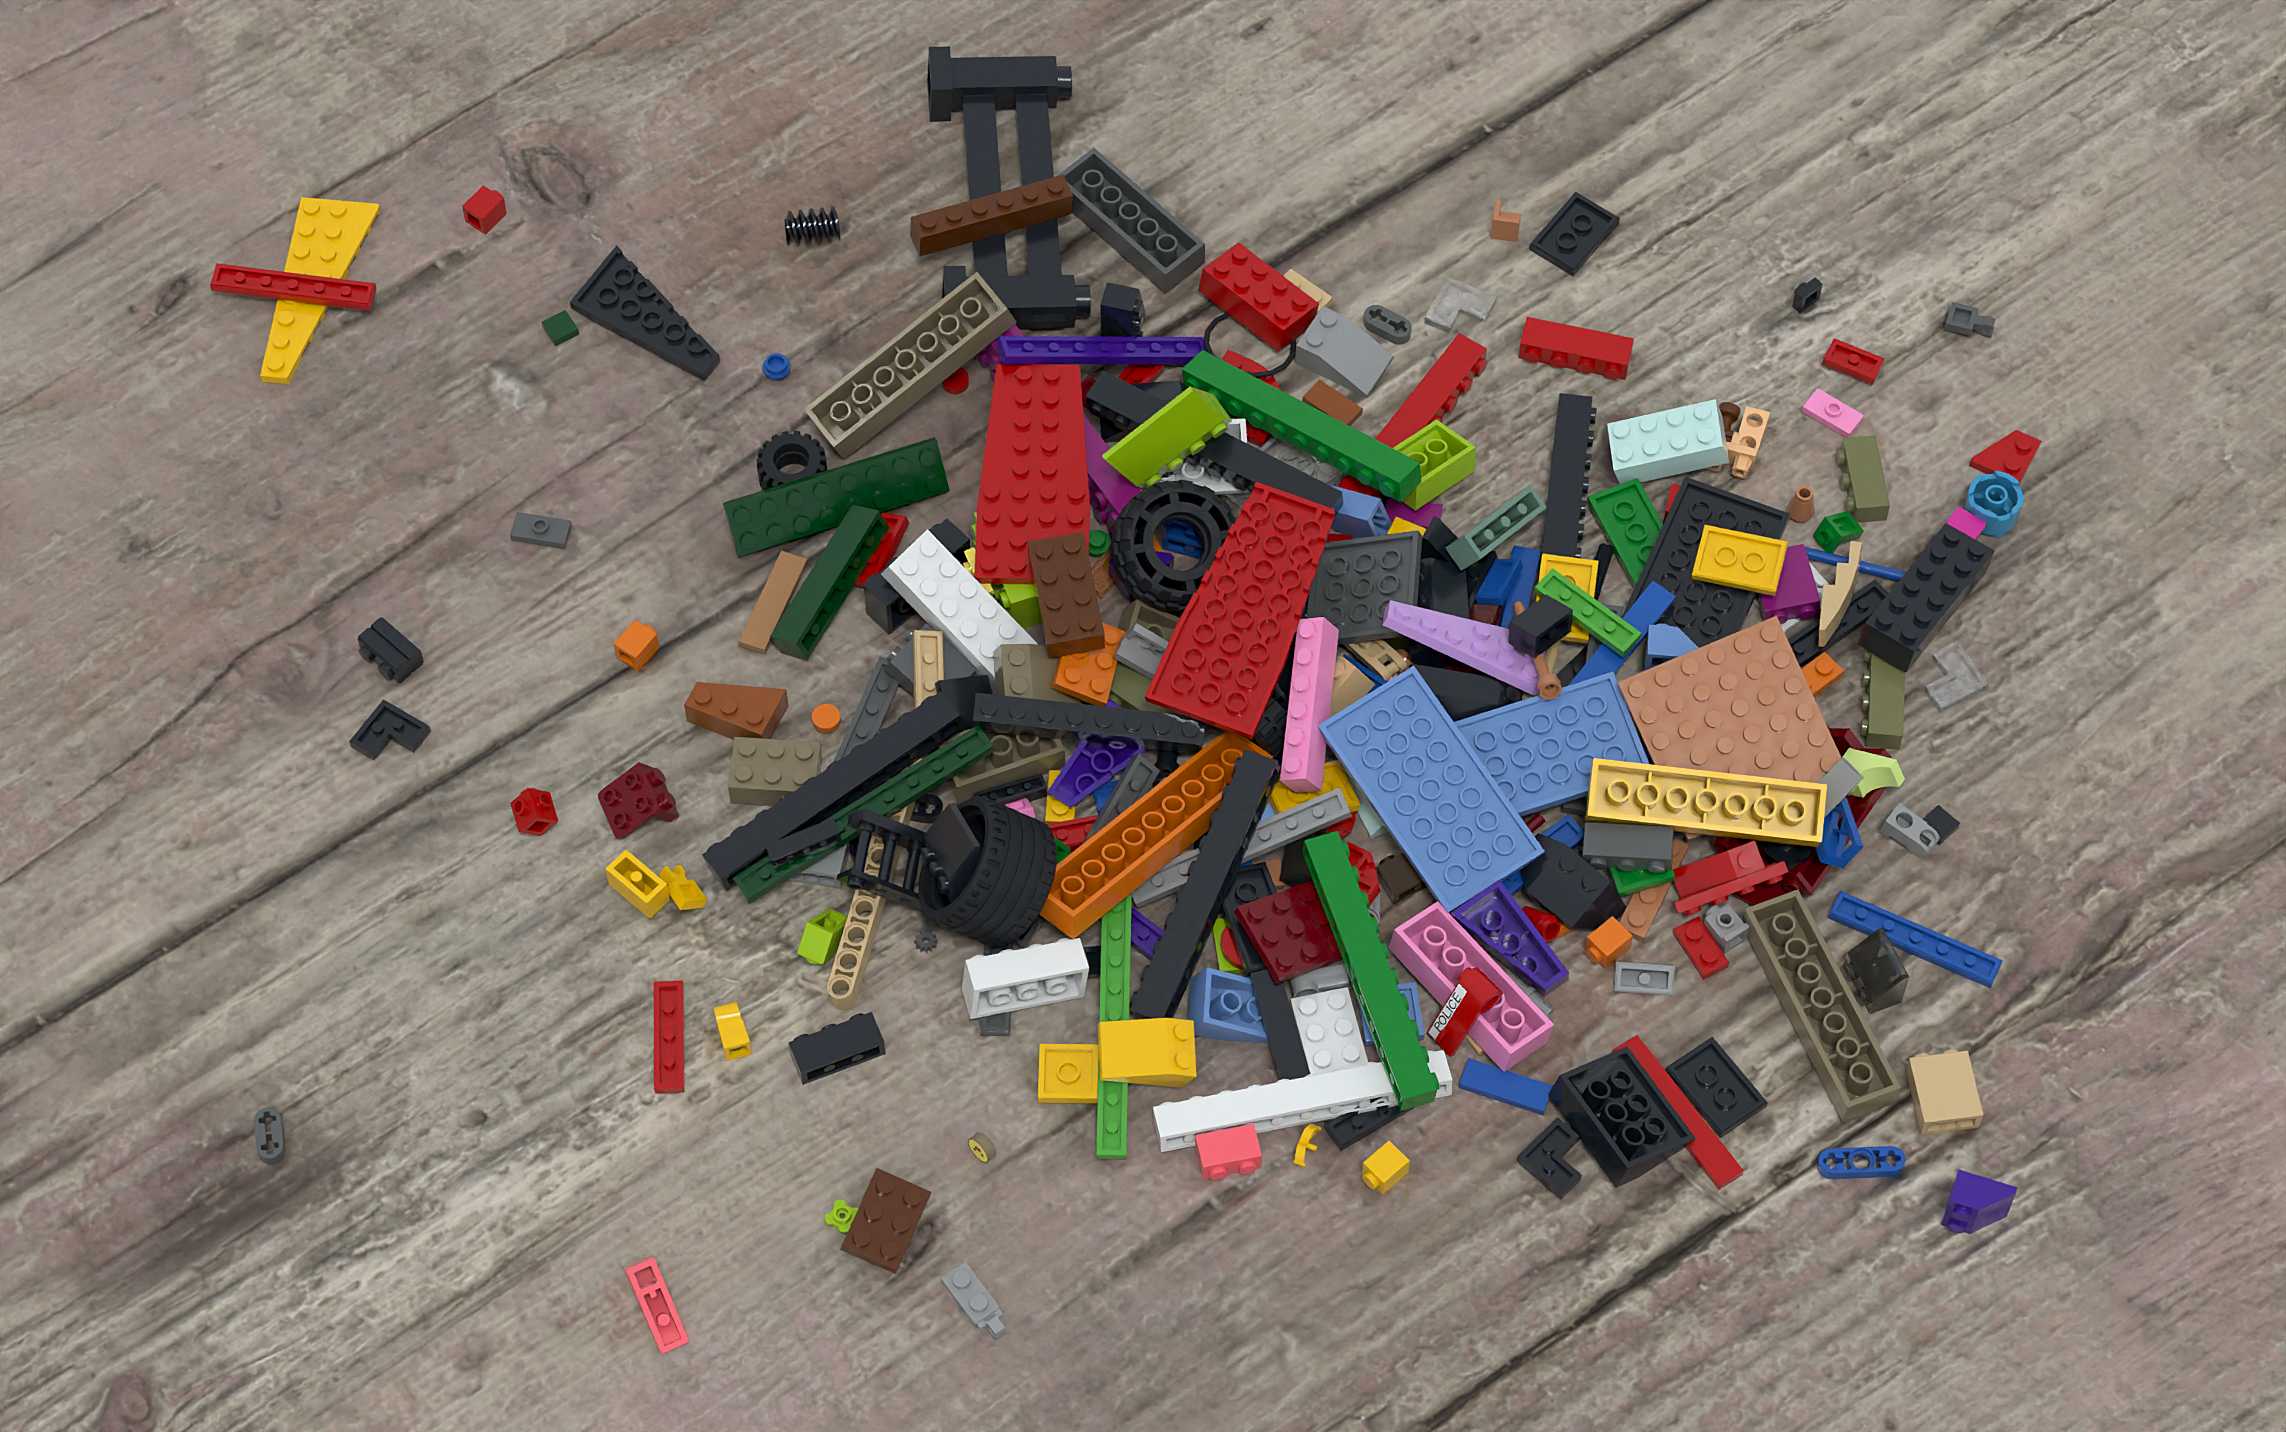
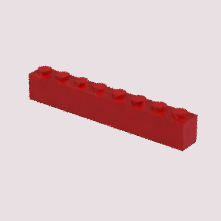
M1459 333L1375 439L1394 448L1433 421L1438 420L1442 423L1444 415L1447 412L1451 413L1456 407L1459 396L1469 391L1473 378L1477 374L1481 375L1484 372L1488 363L1486 360L1487 348ZM1348 474L1338 485V487L1382 499L1383 493L1369 485H1364L1358 479Z

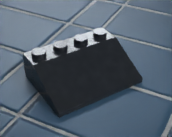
M1628 1046L1559 1075L1548 1094L1572 1129L1580 1136V1140L1615 1188L1644 1175L1696 1139Z

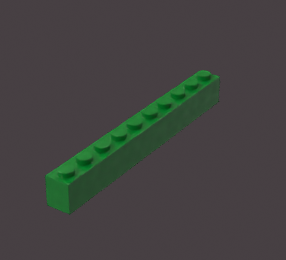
M1204 350L1197 354L1182 369L1183 384L1187 388L1191 386L1214 394L1224 410L1228 411L1231 415L1245 419L1252 426L1260 428L1272 434L1275 438L1293 445L1296 449L1314 456L1320 462H1325L1337 468L1341 473L1358 479L1364 485H1369L1381 491L1387 497H1392L1402 502L1421 483L1420 462Z
M1338 831L1304 840L1302 854L1400 1111L1434 1102L1437 1090L1439 1089L1437 1075L1435 1072H1430L1427 1064L1429 1063L1427 1049L1419 1044L1417 1038L1419 1037L1418 1026L1415 1020H1410L1407 1012L1409 1011L1408 1000L1404 993L1400 994L1397 986L1399 985L1398 974L1395 968H1390L1387 960L1389 959L1388 948L1385 942H1380L1377 935L1379 933L1378 922L1374 916H1370L1367 909L1369 908V900L1366 892L1361 891L1358 882L1360 879L1356 866H1351L1349 862L1350 852L1347 842L1345 840L1341 841Z

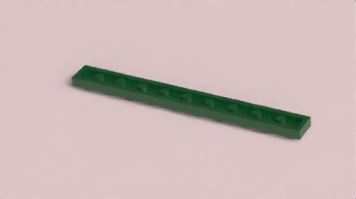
M975 726L824 820L834 819L842 841L774 868L768 855L734 876V883L749 904L858 837L860 834L857 832V829L847 826L850 814L865 808L885 817H890L994 752L993 744L980 726Z

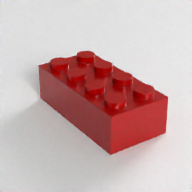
M1239 242L1202 269L1198 291L1278 352L1289 345L1293 339H1297L1306 332L1317 315L1319 307L1317 301Z

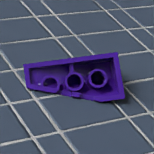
M1111 700L1105 705V707L1121 708ZM1081 741L1047 791V794L1071 809L1127 767L1133 755H1142L1146 748Z

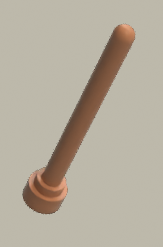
M1520 601L1515 602L1513 605L1515 615H1519L1526 610L1524 604ZM1543 653L1536 658L1532 657L1539 675L1537 689L1540 696L1546 700L1558 697L1562 692L1558 677L1550 674Z

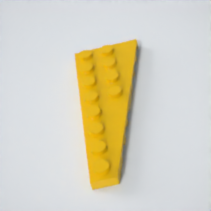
M301 197L284 272L345 279L349 273L348 268L355 256H358L361 250L360 246L365 236L369 235L372 230L371 225L377 215H380V205L376 203ZM277 300L260 374L262 382L290 383L302 360L301 356L308 343L311 344L314 338L313 333L319 322H322L325 317L327 305Z

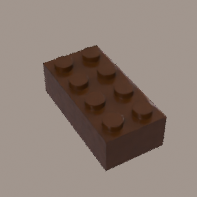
M1084 532L1028 541V558L1048 658L1105 649V634Z

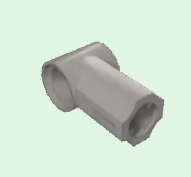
M1343 960L1289 979L1294 998L1349 987L1348 972Z

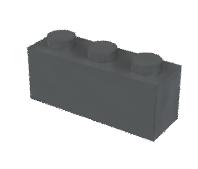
M1585 822L1583 859L1596 870H1602L1606 867H1618L1622 871L1648 869V871L1653 873L1672 870L1674 849L1673 827Z

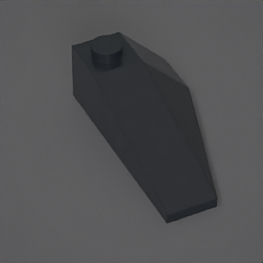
M1417 664L1409 665V668L1414 666L1453 722L1522 701L1521 689L1494 677Z

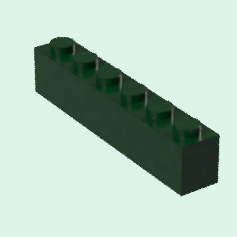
M852 505L846 516H844L841 524L770 635V638L781 653L808 660L890 528L878 510Z

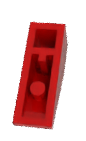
M1749 840L1673 869L1675 875L1674 884L1681 898L1764 869L1765 866L1756 842Z

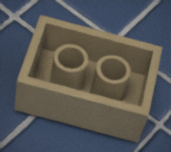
M734 737L728 784L731 804L774 806L784 795L793 793L800 788L807 779L819 775L822 766L820 742Z

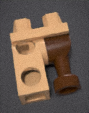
M1723 402L1719 405V409L1723 417L1729 463L1726 464L1733 465L1731 474L1744 479L1749 470L1754 468L1768 426L1770 412L1746 406L1739 432L1731 431V425L1738 420L1741 410L1733 403ZM1751 416L1759 417L1762 422L1748 418ZM1722 464L1708 467L1707 469L1715 472L1721 471Z

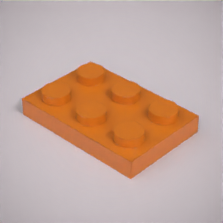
M1103 622L1105 649L1059 656L1051 685L1052 689L1095 706H1105L1108 702L1118 661L1113 658V655L1122 635L1125 633V631Z

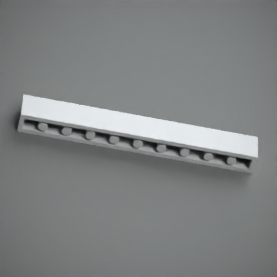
M1444 1050L1436 1052L1427 1051L1429 1055L1428 1067L1431 1073L1435 1072L1439 1081V1089L1435 1098L1452 1095V1077ZM1369 1062L1363 1066L1349 1069L1339 1068L1329 1073H1312L1303 1078L1293 1080L1282 1079L1276 1083L1262 1086L1252 1085L1237 1091L1225 1090L1216 1095L1206 1097L1195 1096L1189 1100L1175 1103L1165 1102L1153 1107V1122L1161 1152L1195 1146V1135L1250 1124H1254L1257 1134L1333 1119L1354 1111H1359V1114L1374 1111L1376 1107L1388 1105V1108L1398 1106L1382 1062ZM1382 1097L1373 1103L1370 1102V1099Z

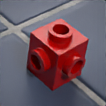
M527 788L510 803L518 831L521 833L542 836L558 822L550 792Z

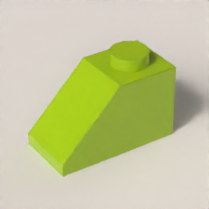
M827 908L808 921L797 954L805 957L806 961L815 965H824L834 958L848 916Z

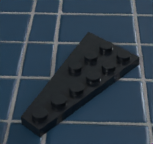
M617 245L570 301L571 309L704 381L720 362L719 354L700 334H697L689 326V322L683 316H680L674 310L673 305L651 281L644 278L638 271L637 266L623 255L622 250Z

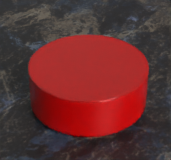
M960 367L942 381V387L950 394H961L969 386V375L965 369Z

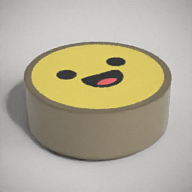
M977 1132L968 1139L971 1151L980 1161L987 1163L996 1156V1149L993 1143L983 1133Z

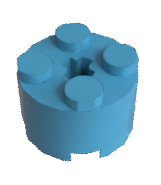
M1994 471V474L1978 475L1971 482L1965 501L1964 510L1986 522V527L1982 533L1991 535L1994 538L2003 537L2006 532H2009L2017 524L2025 498L2019 487L2020 483L2010 474Z

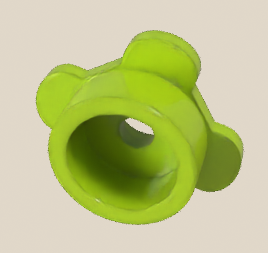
M843 1199L836 1200L832 1211L825 1215V1222L841 1233H848L858 1208L848 1206ZM844 1214L845 1218H840V1215Z

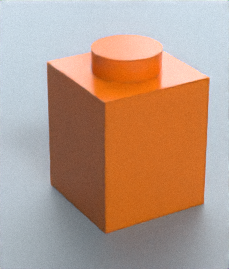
M634 620L614 642L616 658L639 672L659 649L657 632L650 625H642Z
M1612 916L1587 936L1586 954L1593 963H1599L1606 969L1631 948L1633 935Z

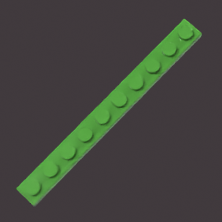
M1132 893L1102 916L1099 1022L1129 1020ZM1099 1063L1097 1159H1127L1128 1083L1100 1080Z

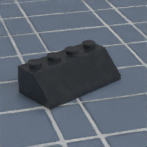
M1431 557L1421 559L1417 607L1470 619L1466 568L1461 571L1458 565ZM1408 637L1409 654L1414 664L1435 668L1463 664L1461 661Z

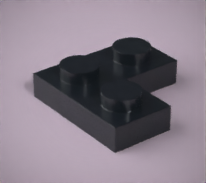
M383 699L349 743L353 749L374 760L390 739L415 752L431 730L429 725Z
M1557 1117L1517 1156V1162L1558 1198L1562 1199L1582 1178V1175L1562 1158L1579 1141L1580 1136Z

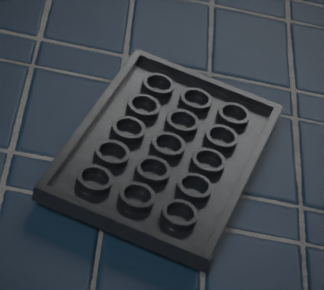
M1685 477L1622 618L1650 583L1654 581L1676 596L1675 601L1656 624L1678 627L1699 648L1741 631L1757 592L1692 579V572L1704 525L1781 540L1790 520V513Z

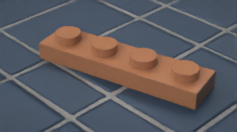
M1675 838L1672 869L1681 866L1689 849V844ZM1673 881L1633 893L1619 922L1633 935V939L1644 942Z

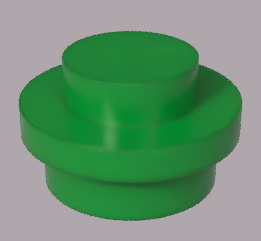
M1101 530L1090 531L1089 555L1093 557L1104 556L1110 550V536Z

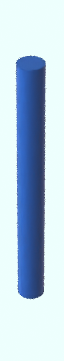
M1805 547L1808 559L1834 566H1837V563H1849L1848 557ZM1864 561L1860 562L1859 572L1898 582L1906 573Z

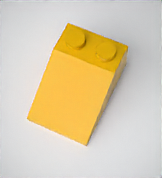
M1154 1018L1098 1023L1100 1080L1183 1088L1197 1077L1193 1020Z

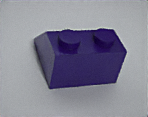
M1958 1169L1941 1225L1955 1233L1965 1232L1971 1234L2007 1217L2018 1187Z

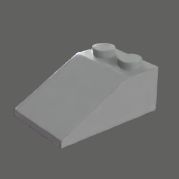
M1323 306L1296 345L1295 363L1367 398L1393 360L1394 355L1350 319Z

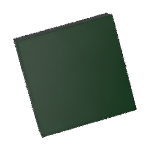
M566 310L542 321L543 329L555 346L579 335L577 326Z

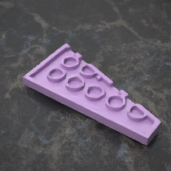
M1391 600L1386 606L1383 626L1531 695L1536 696L1539 692L1537 689L1539 675L1533 659L1530 655L1508 643L1509 629Z

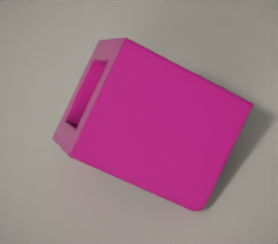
M1959 506L1946 522L1975 540L1986 527L1985 521Z

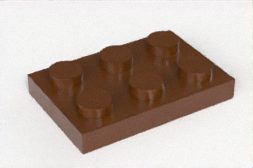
M876 1168L840 1250L896 1274L931 1192Z

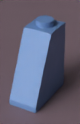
M1332 486L1342 491L1343 506L1334 518L1331 528L1345 535H1352L1353 539L1387 534L1392 523L1380 498Z

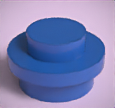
M780 353L769 355L763 363L764 374L773 380L785 378L791 369L789 360Z

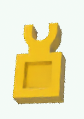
M676 865L673 872L668 866L663 867L659 876L668 884L669 894L680 910L703 908L707 898L694 879L687 880L683 867Z

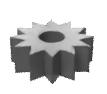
M925 930L924 933L920 932V935H916L914 943L916 944V949H920V952L925 951L927 954L928 950L932 952V948H936L938 939H936V934L932 935V931L927 933Z

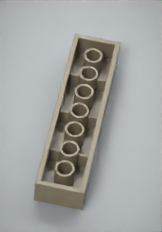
M976 272L804 410L843 459H846L1017 323V321L979 273Z
M1799 890L1746 908L1742 921L1750 926L1748 939L1842 1122L1844 1123L1897 1103L1901 1086Z

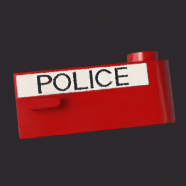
M1468 967L1460 973L1457 978L1458 984L1427 1031L1450 1057L1455 1055L1479 1015L1493 1008L1503 995V992L1478 967L1472 969Z

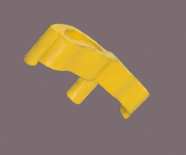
M1310 1123L1304 1129L1297 1144L1294 1164L1305 1168L1304 1157L1306 1149L1316 1152L1318 1146L1311 1144L1310 1141L1318 1131L1322 1130L1321 1127Z

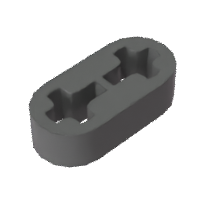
M1372 305L1365 310L1364 326L1368 331L1397 345L1405 344L1410 340L1412 325L1409 320L1380 305ZM1377 316L1381 317V319H1376L1375 321L1371 320V318L1375 319ZM1400 328L1404 329V332L1400 331L1399 333H1395V330L1398 331Z
M272 1107L263 1108L254 1117L256 1149L263 1163L274 1165L283 1160L285 1156L283 1122L280 1113ZM266 1118H272L271 1131L267 1132L264 1123H266ZM270 1140L273 1141L275 1146L273 1154H268L266 1151L269 1148L268 1141Z

